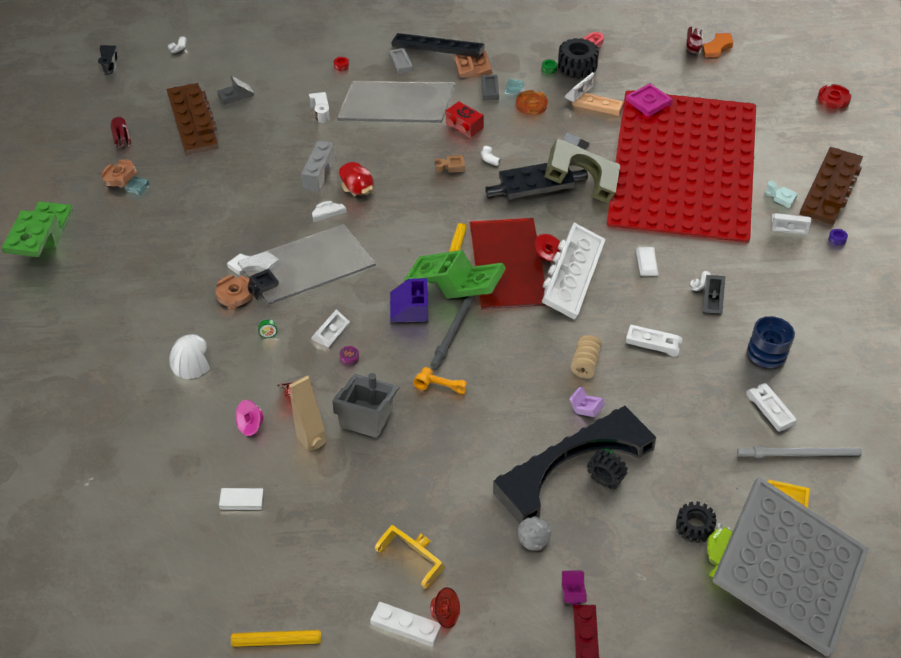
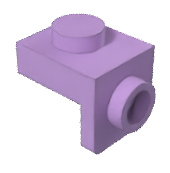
M579 387L570 397L575 414L595 417L605 405L603 398L587 396L583 387Z

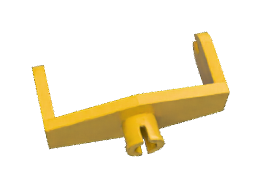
M391 525L376 543V551L381 553L397 536L414 551L434 564V567L425 576L421 584L425 589L429 588L445 569L444 564L425 549L431 541L422 533L413 540L394 525Z

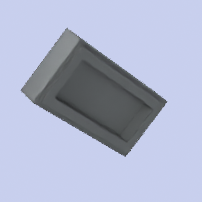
M481 75L483 100H499L498 76Z

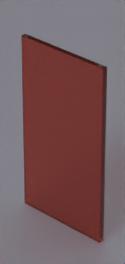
M534 218L470 221L475 266L503 263L506 267L494 291L490 294L479 295L481 310L547 306L542 303L545 290L542 286L545 279L542 262L535 249L537 234Z

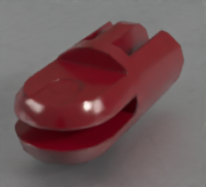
M689 27L687 30L686 47L689 52L698 53L702 48L703 30L701 29L699 33V28H695L692 33V27Z
M122 117L113 118L110 127L115 147H118V139L120 147H124L125 138L127 147L131 146L126 120Z

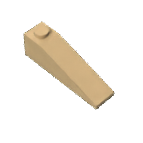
M305 376L290 384L289 388L296 437L307 451L310 452L325 444L326 436L310 378Z

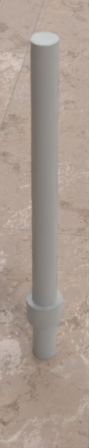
M754 446L753 448L737 449L738 457L753 456L754 459H763L764 456L862 455L861 448H763V446Z

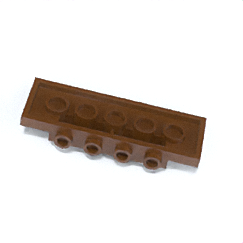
M199 83L166 89L185 155L219 149L214 132L217 131L216 122L213 121L212 111H209L211 109L209 101H206V91L201 90Z
M830 147L799 215L834 225L841 208L845 209L853 189L852 187L855 186L857 181L856 176L860 175L862 169L860 165L863 156Z

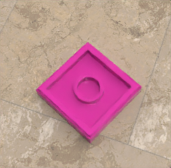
M651 83L626 96L627 102L648 117L671 105L673 102L672 98Z

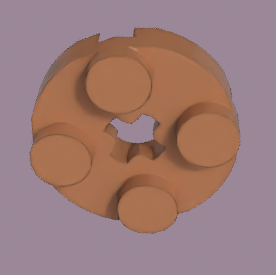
M123 159L118 161L119 164L113 166L111 163L101 173L105 185L126 186L128 181L137 174L133 162Z
M234 275L222 278L217 283L215 290L217 300L229 309H236L238 306L244 305L253 298V295L249 293L247 288L249 279L244 276L234 278Z

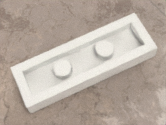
M382 602L378 603L370 619V623L373 626L431 647L434 646L442 629L441 623Z

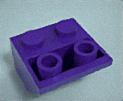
M427 278L407 279L390 292V322L428 321Z

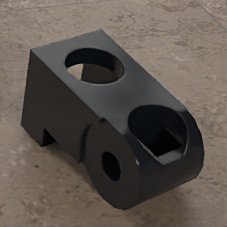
M100 45L101 57L98 59L100 72L108 75L114 72L119 58L117 47L113 45Z

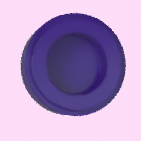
M833 229L830 231L828 239L833 245L842 246L847 242L848 234L842 229Z

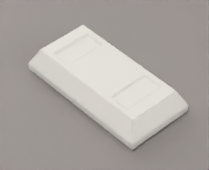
M637 248L636 255L640 276H659L654 248Z

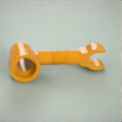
M423 367L413 380V385L419 390H426L431 383L451 388L460 395H464L467 390L465 388L466 381H452L432 375L433 371L428 367Z

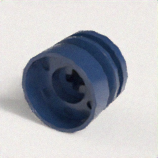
M765 316L758 319L754 325L747 347L749 358L757 365L765 368L782 366L787 360L795 338L794 328L789 322L779 317Z

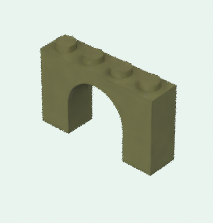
M557 138L550 150L544 177L561 183L568 172L569 166H579L588 171L594 179L595 184L592 197L608 204L616 192L620 164Z

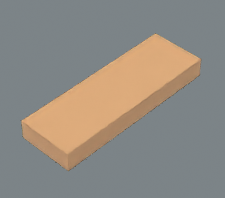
M588 93L583 94L576 101L572 102L573 106L617 116L620 115L624 104L623 101Z

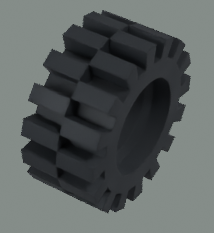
M601 449L596 451L587 463V471L592 473L591 477L596 478L597 483L601 482L602 486L605 487L607 485L608 488H616L627 475L628 468L625 466L626 463L624 461H620L622 459L620 456L618 458L615 456L616 453L613 452L611 454L610 450L605 451Z
M693 501L689 502V506L684 504L683 508L679 509L676 520L678 534H682L684 540L688 537V542L691 543L693 539L696 540V543H700V539L706 542L707 538L714 532L717 522L716 514L712 513L713 509L711 507L707 509V504L705 503L703 506H700L698 501L696 505L693 504ZM697 518L703 521L704 525L694 526L688 520Z

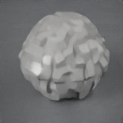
M528 517L518 527V540L526 549L539 551L549 544L551 527L542 518Z

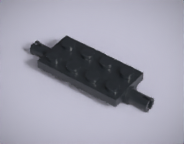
M547 163L499 171L500 185L486 186L485 192L487 198L503 195L507 196L508 199L563 190L575 187L576 181L587 180L588 173L585 169L571 171L568 167V172L562 182L557 183L544 177Z

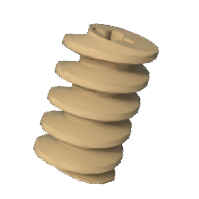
M584 335L578 339L571 363V370L576 376L583 379H589L594 376L601 351L600 347H602V342L598 337Z

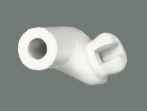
M180 37L178 44L171 43L168 45V49L173 54L184 50L187 39Z
M484 146L481 151L483 160L498 167L501 159L492 156V148L490 146Z
M703 271L701 280L696 278V281L693 279L690 282L691 289L697 292L703 290L706 275H711V273Z

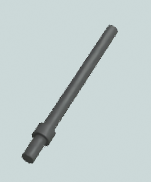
M466 296L441 345L434 352L435 356L430 364L432 368L436 369L441 360L445 358L448 352L447 348L475 296Z

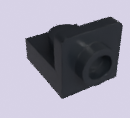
M266 269L251 275L247 288L249 293L256 300H259L263 292L277 287L279 281L270 269Z

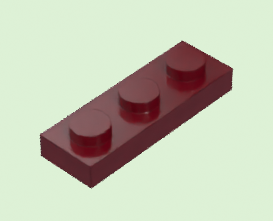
M573 605L575 658H599L596 605Z

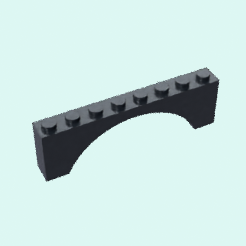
M624 405L619 409H614L609 415L597 419L588 427L581 428L576 434L565 437L562 442L555 446L548 447L541 454L532 456L527 462L515 466L506 474L499 475L493 481V494L519 524L528 517L540 518L541 504L539 495L547 477L559 465L573 457L596 452L601 449H609L613 452L627 454L639 459L655 449L656 436Z

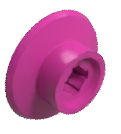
M243 400L236 409V423L238 429L244 435L252 436L262 425L264 416L262 410L254 402Z

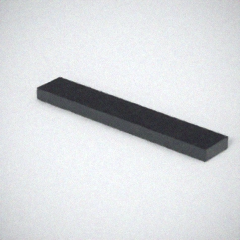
M397 33L391 42L392 47L480 57L485 49L483 43Z

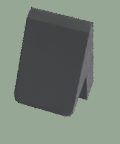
M231 76V87L217 91L218 97L224 105L254 96V92L247 83Z

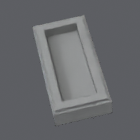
M404 48L389 51V56L398 74L414 71V67Z

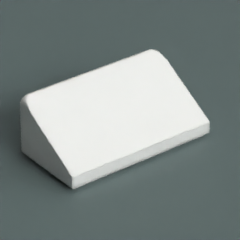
M592 72L565 95V98L574 102L590 90L594 84V73Z
M335 310L310 339L329 347L350 321L338 310Z

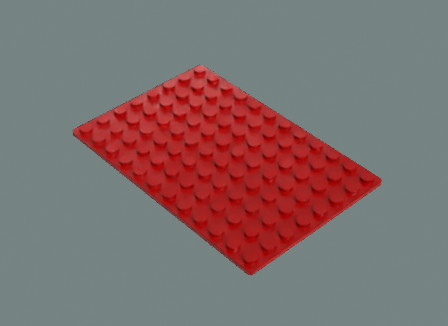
M635 90L625 91L615 163L620 164L616 192L609 203L607 226L749 242L751 238L756 104L666 94L673 99L672 104L648 117L626 101V96Z

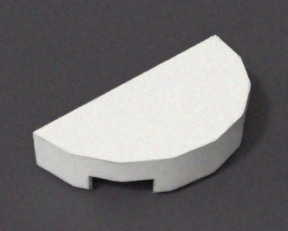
M333 201L322 202L312 212L313 222L344 214L347 213L346 207L341 203L340 205L333 203Z

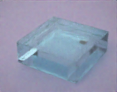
M508 79L505 93L521 96L524 81Z
M133 176L125 186V191L141 196L150 185L149 180Z

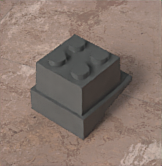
M370 373L368 377L354 374L332 401L333 413L338 415L340 427L378 438L393 408V398L399 390V386L376 380V374Z

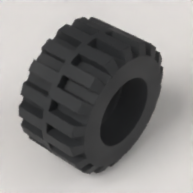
M573 38L564 41L559 46L558 68L566 76L569 75L576 78H584L592 72L595 73L598 67V46L594 42L583 38Z

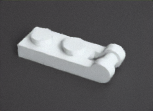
M630 324L625 343L665 352L672 357H677L683 340L678 335Z
M766 383L759 385L757 389L751 388L747 390L749 400L754 401L778 432L796 425L797 419Z

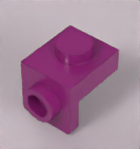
M583 570L562 571V595L564 602L574 605L587 602Z

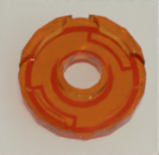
M526 90L517 95L515 106L521 113L537 115L547 109L548 98L540 91L537 93L534 90Z

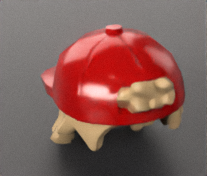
M349 162L339 169L342 189L345 192H351L354 197L356 195L367 196V194L373 192L374 179L367 168L357 162Z

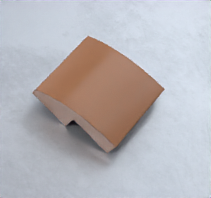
M486 50L482 52L480 57L454 55L460 77L474 78L493 74Z

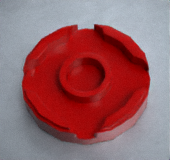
M832 84L828 87L825 85L820 88L818 93V101L831 109L847 107L852 98L847 88L837 84Z

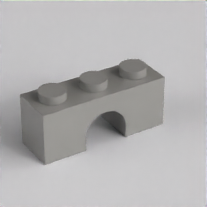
M317 141L301 173L304 190L320 192L325 181V169L330 170L335 161L334 143Z

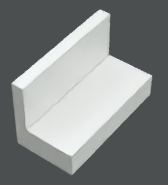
M774 213L772 214L771 231L808 235L811 217Z

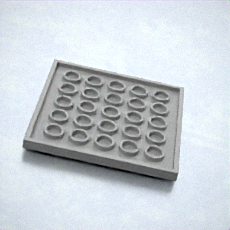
M758 477L752 485L712 582L828 657L832 654L869 548L761 477Z

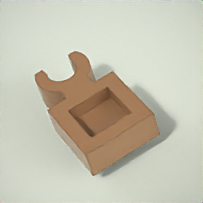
M463 155L446 156V160L441 158L435 159L436 172H442L447 169L448 173L465 171Z

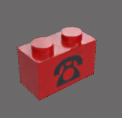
M458 101L446 110V124L471 138L484 128V115Z

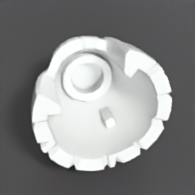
M190 334L180 337L174 343L170 352L169 363L176 376L182 377V379H194L195 377L199 378L205 375L210 370V366L203 355L207 349L206 341L197 334Z

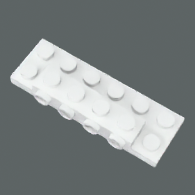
M573 223L566 240L562 239L557 249L560 252H557L552 260L555 262V265L552 264L547 273L550 275V278L547 277L542 287L545 290L542 303L575 320L606 239Z

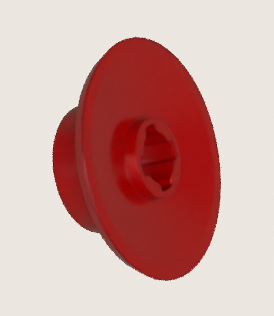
M550 234L538 235L535 239V249L538 257L544 261L553 262L555 254L560 252L557 249L560 241Z

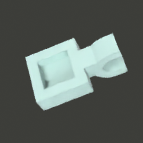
M771 180L768 182V188L764 193L767 196L775 197L774 202L787 208L791 207L798 193L783 186L779 189L778 185Z

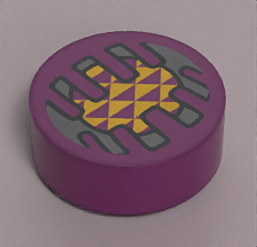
M346 346L340 350V361L343 364L353 365L358 362L359 351L356 347Z

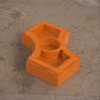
M715 33L713 41L702 45L704 57H720L723 50L732 48L734 42L731 33Z

